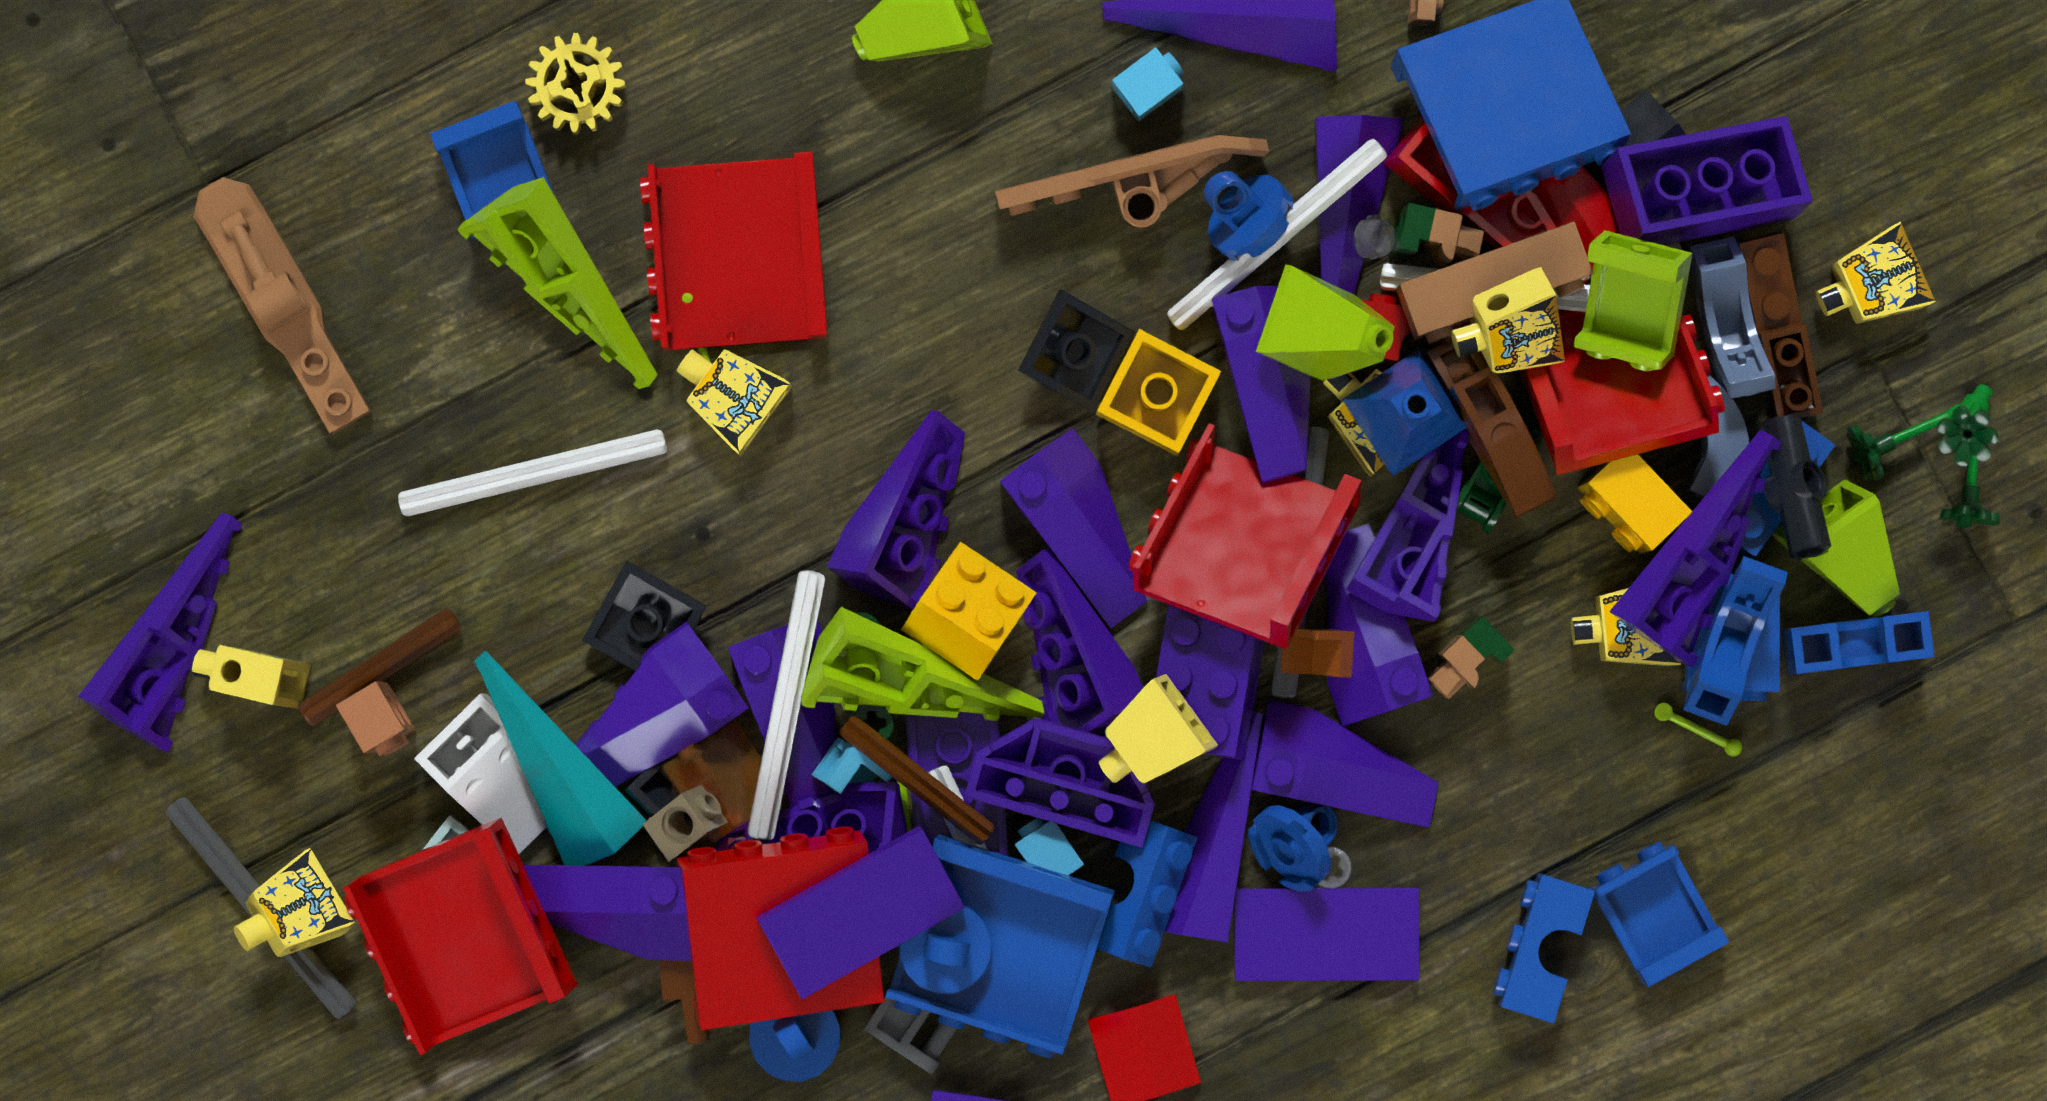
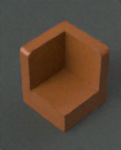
M1298 627L1288 649L1282 648L1281 672L1287 674L1352 677L1355 632Z

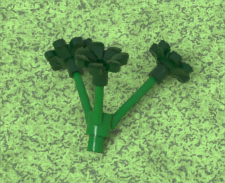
M1979 384L1973 393L1967 394L1961 404H1956L1947 411L1892 436L1886 433L1874 439L1870 433L1865 434L1858 425L1847 428L1848 441L1855 448L1849 451L1851 459L1857 465L1862 463L1860 474L1865 481L1872 478L1876 482L1884 477V471L1880 462L1882 455L1895 450V445L1936 427L1940 434L1946 435L1938 442L1939 450L1943 454L1950 453L1953 450L1956 451L1954 456L1955 464L1959 466L1968 465L1966 485L1962 486L1961 503L1956 504L1950 509H1942L1939 519L1942 521H1956V526L1962 528H1970L1972 521L1979 525H2000L1999 513H1991V511L1986 510L1979 504L1980 487L1976 486L1978 460L1986 461L1989 459L1991 451L1988 444H1996L1999 439L1997 429L1986 426L1990 420L1988 413L1990 406L1988 402L1993 396V391L1988 386Z

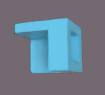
M840 738L835 740L811 774L834 792L840 794L846 785L850 783L873 782L876 777L889 782L892 778L891 775L857 748Z

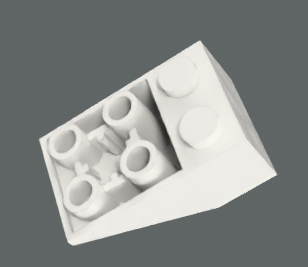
M480 693L414 759L482 825L502 817L516 850L520 854L547 827L538 803L531 793L506 736V730L499 714L494 708L490 697L487 694Z

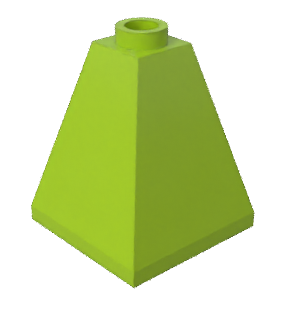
M882 0L854 26L857 34L852 35V41L859 57L862 60L868 59L877 62L985 48L993 44L975 0Z
M1285 265L1256 352L1318 380L1325 381L1326 379H1332L1383 362L1386 352L1392 346L1395 326L1354 294L1294 266Z
M1843 480L1826 492L1824 498L1820 499L1832 547L1828 549L1829 552L1823 555L1804 558L1801 561L1858 609L1873 617H1877L1892 609L1896 604L1894 598L1900 595L1881 505L1875 494L1847 480ZM1781 524L1772 535L1788 549L1783 525Z

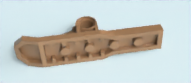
M1213 135L996 190L995 194L999 209L1009 208L1010 215L1012 216L1036 210L1035 200L1053 196L1054 203L1060 204L1082 198L1080 189L1112 181L1119 211L1123 219L1136 227H1148L1157 221L1161 212L1169 204L1198 184L1200 178L1219 164L1228 162L1232 154L1265 157L1269 153L1266 139ZM1138 193L1147 194L1153 202L1152 213L1142 220L1134 219L1128 211L1129 200Z
M222 177L200 190L194 211V219L212 246L265 340L285 355L329 433L334 434L372 412L326 333L322 306L249 184Z

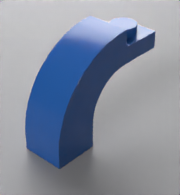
M1743 556L1735 574H1730L1726 587L1724 586L1712 614L1714 618L1710 628L1706 630L1697 662L1694 665L1683 708L1684 711L1726 726L1728 725L1743 697L1747 673L1757 641L1771 610L1785 586L1787 571Z

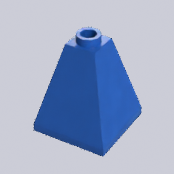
M1420 349L1342 399L1392 477L1466 429L1463 419ZM1408 400L1416 403L1419 408V414L1409 410Z

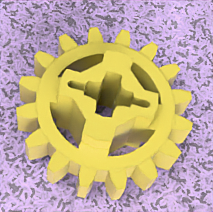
M573 33L571 44L565 45L560 36L555 37L556 49L550 51L548 48L541 46L539 50L544 60L541 63L537 61H530L529 63L530 68L537 73V76L525 79V84L529 88L537 89V93L530 96L528 100L532 106L544 105L538 116L542 121H545L553 115L555 117L553 127L557 131H560L565 123H570L572 133L578 135L581 124L587 123L594 132L597 130L595 119L600 116L608 122L613 119L608 111L610 105L622 107L623 102L615 95V90L626 89V82L615 78V75L624 70L621 62L609 64L608 61L612 58L614 52L610 47L604 48L600 52L597 51L599 41L596 37L592 36L587 45H584L580 35ZM574 55L588 56L599 64L587 67L578 63ZM558 61L560 68L553 81L548 82L546 85L548 73ZM569 66H571L574 73L581 80L587 79V81L581 84L583 102H581L578 95L571 88L565 89V87L571 84ZM606 83L602 99L594 106L592 99L597 88L604 86ZM566 101L575 105L578 113L564 112L555 107L553 103L556 102L558 104Z

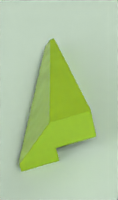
M544 177L512 187L460 225L457 230L465 239L473 235L492 252L489 260L498 267L504 263L525 281L526 284L523 289L576 335L583 331L602 347L599 355L609 363L615 359L635 377L633 383L635 387L642 389L650 386L658 375Z
M843 607L838 610L817 639L801 694L802 706L815 708L816 702L841 703L843 710L856 711L858 705L886 707L888 713L957 718L959 712L983 714L985 720L998 721L1000 715L1026 717L1029 721L1034 717L1042 718L1045 714L1041 700L984 673L977 681L926 646Z

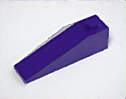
M1050 549L1042 550L1016 570L1017 579L1037 592L1024 612L1025 624L1033 629L1037 654L1031 655L1033 670L1040 669L1044 696L1038 697V699L1043 703L1045 714L1042 718L1100 736H1106V728L1143 689V686L1133 664Z
M687 622L646 651L639 661L641 665L625 685L623 683L613 695L615 699L599 720H594L575 744L614 787L712 735L748 709V706Z

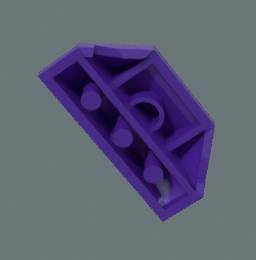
M1034 717L976 752L964 795L967 798L1141 848L1144 844L1155 801L1146 783L1142 784L1132 771L1117 783L1112 782L1104 774L1099 765V760L1115 749L1107 737Z

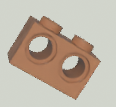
M375 681L336 704L337 709L363 753H378L379 756L384 754L388 756L410 743L406 735L416 730L388 682Z

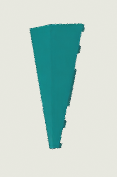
M484 651L474 663L490 694L489 697L503 723L506 736L531 793L542 812L546 827L553 837L563 865L585 866L615 854L643 827V823L647 820L506 671Z

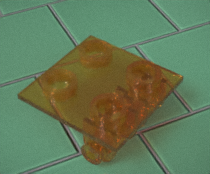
M736 721L695 746L694 744L689 745L678 753V757L662 766V769L679 794L703 785L705 790L714 795L720 803L721 813L728 823L709 837L713 843L750 820L762 759ZM783 791L782 799H784V798L786 797V794L784 793V791Z

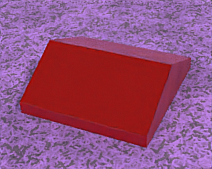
M1175 994L1087 1019L1111 1101H1145L1201 1083Z

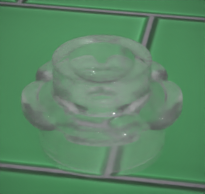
M1375 214L1368 215L1366 220L1360 221L1353 233V242L1357 254L1362 258L1368 257L1372 260L1389 254L1395 242V232L1392 225L1387 221H1383L1379 215Z

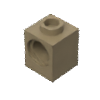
M703 785L681 793L644 822L643 826L668 862L675 860L676 857L688 854L689 850L695 849L726 825L728 821L721 813V806L716 797L707 792ZM685 812L691 817L693 821V829H691L685 822Z

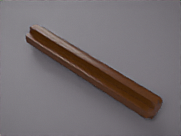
M443 609L300 702L298 708L302 717L310 726L317 725L338 711L336 704L375 681L383 682L460 632L461 625L450 609Z
M853 715L841 728V737L975 843L982 845L993 833L995 828L993 823L858 716Z

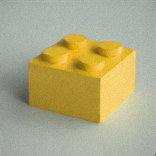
M1139 329L1096 415L1178 456L1221 371Z
M1638 454L1603 463L1577 487L1584 494L1579 499L1582 505L1595 518L1599 519L1603 516L1616 528L1611 532L1612 536L1629 553L1633 549L1640 554L1652 551L1692 513L1689 507Z
M960 542L921 596L901 630L978 681L1037 592Z

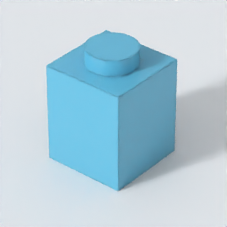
M1155 47L1112 79L1111 87L1135 119L1140 122L1182 90L1184 83L1180 77L1185 73L1169 52L1162 56Z
M1035 818L1018 830L1022 839L1017 841L1015 846L1026 862L1065 875H1070L1084 865L1057 823L1051 821L1044 822L1043 819Z

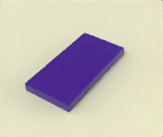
M959 712L957 718L906 715L909 758L927 772L940 766H947L964 801L993 823L995 827L993 833L985 841L986 848L1008 856L1005 808L964 797L976 752L999 739L998 721L985 720L983 714L966 712ZM911 792L914 828L921 826L931 846H933L934 839L939 834L953 838L944 818Z
M918 826L760 914L756 918L801 999H804L963 910L965 906L921 826Z
M1236 888L1234 898L1235 981L1419 980V888H1313L1311 891L1302 892L1290 888Z

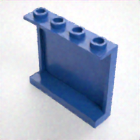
M1534 0L1397 49L1390 66L1397 83L1406 80L1458 194L1453 205L1456 211L1470 206L1472 210H1480L1493 204L1497 200V196L1513 191L1514 195L1524 194L1536 188L1541 180L1552 176L1556 180L1568 178L1576 174L1581 169L1580 166L1594 161L1598 165H1602L1618 147L1625 146L1631 136L1627 123L1569 0Z
M939 834L934 839L932 848L963 905L971 908L984 921L991 938V958L984 974L971 987L954 994H936L919 987L906 974L899 958L891 986L887 990L885 998L895 1000L894 1008L906 1013L920 1015L923 1009L938 1014V1022L953 1028L964 1029L965 1024L983 1029V1037L996 1042L1008 1044L1009 1039L1012 1038L1028 1043L1026 1050L1039 1056L1052 1058L1054 1052L1063 1055L1115 890Z

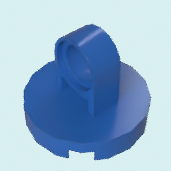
M1230 171L1217 173L1209 179L1204 189V199L1213 210L1208 226L1210 241L1222 255L1232 261H1239L1237 256L1246 253L1253 258L1261 255L1273 246L1287 229L1289 222L1284 217L1288 206L1293 209L1294 203L1289 190L1270 175H1255L1242 180L1237 174ZM1234 186L1217 202L1218 195L1224 188Z
M1304 804L1294 811L1279 805L1269 806L1253 820L1254 825L1248 829L1247 835L1251 850L1265 870L1272 866L1278 873L1284 876L1279 883L1299 892L1311 891L1330 873L1331 858L1327 846L1335 838L1338 824L1336 814L1330 807ZM1315 814L1318 815L1320 821L1318 831L1311 825V820Z
M965 906L963 910L900 944L899 957L906 974L919 987L936 994H954L971 987L984 974L991 958V938L984 921L971 908Z
M834 1010L753 1022L750 1024L749 1044L756 1062L768 1074L783 1081L803 1082L819 1076L832 1064L840 1047L841 1027Z

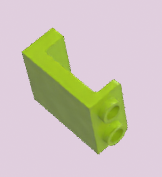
M1604 230L1589 244L1587 261L1594 263V274L1591 277L1583 328L1575 336L1574 347L1586 350V353L1593 358H1616L1630 362V365L1638 370L1654 371L1662 369L1675 354L1692 253Z

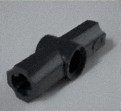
M1790 414L1773 417L1762 422L1763 426L1760 427V430L1774 436L1781 442L1779 450L1772 449L1767 458L1771 475L1765 479V495L1771 507L1780 514L1790 558L1801 560L1818 557L1829 552L1828 549L1832 547L1820 500L1824 498L1827 492L1826 480L1820 467L1810 458L1801 416Z

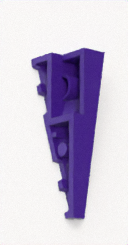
M1116 0L1102 2V14L1105 21H1116L1141 27L1144 30L1173 34L1184 39L1250 54L1265 55L1293 64L1300 63L1322 68V70L1328 72L1337 71L1334 0Z
M1369 115L1316 117L1314 120L1317 184L1370 139H1375L1381 144L1387 153V159L1397 147L1402 129V119ZM1385 160L1317 217L1319 278L1352 294L1356 290L1390 168L1384 164Z
M1467 428L1420 458L1345 590L1385 613L1433 622L1437 619L1441 606H1439L1442 585L1446 578L1448 547L1453 534L1461 484L1463 453L1468 440L1469 432H1467Z
M1762 430L1755 435L1609 611L1632 631L1691 668L1694 667L1698 659V655L1693 649L1702 627L1709 629L1714 618L1708 610L1715 592L1719 586L1726 587L1751 520L1745 515L1754 492L1762 493L1766 484V480L1761 477V473L1768 455L1772 449L1779 450L1781 442L1774 436Z
M221 513L78 696L109 721L165 753H168L173 743V740L169 738L175 715L176 713H182L186 702L181 696L189 671L192 670L198 650L203 649L217 602L213 600L220 574H226L230 564L225 558L234 531H240L242 523L225 513Z
M1254 712L1252 714L1245 761L1222 758L1184 830L1185 833L1198 838L1164 932L1228 943L1263 714Z

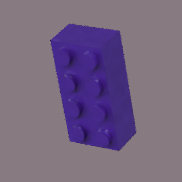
M1787 116L1618 147L1601 165L1620 234L1660 245L1794 220L1813 202Z
M1168 604L1156 678L1165 674L1168 675L1218 744L1213 750L1205 753L1206 755L1245 761L1265 641Z

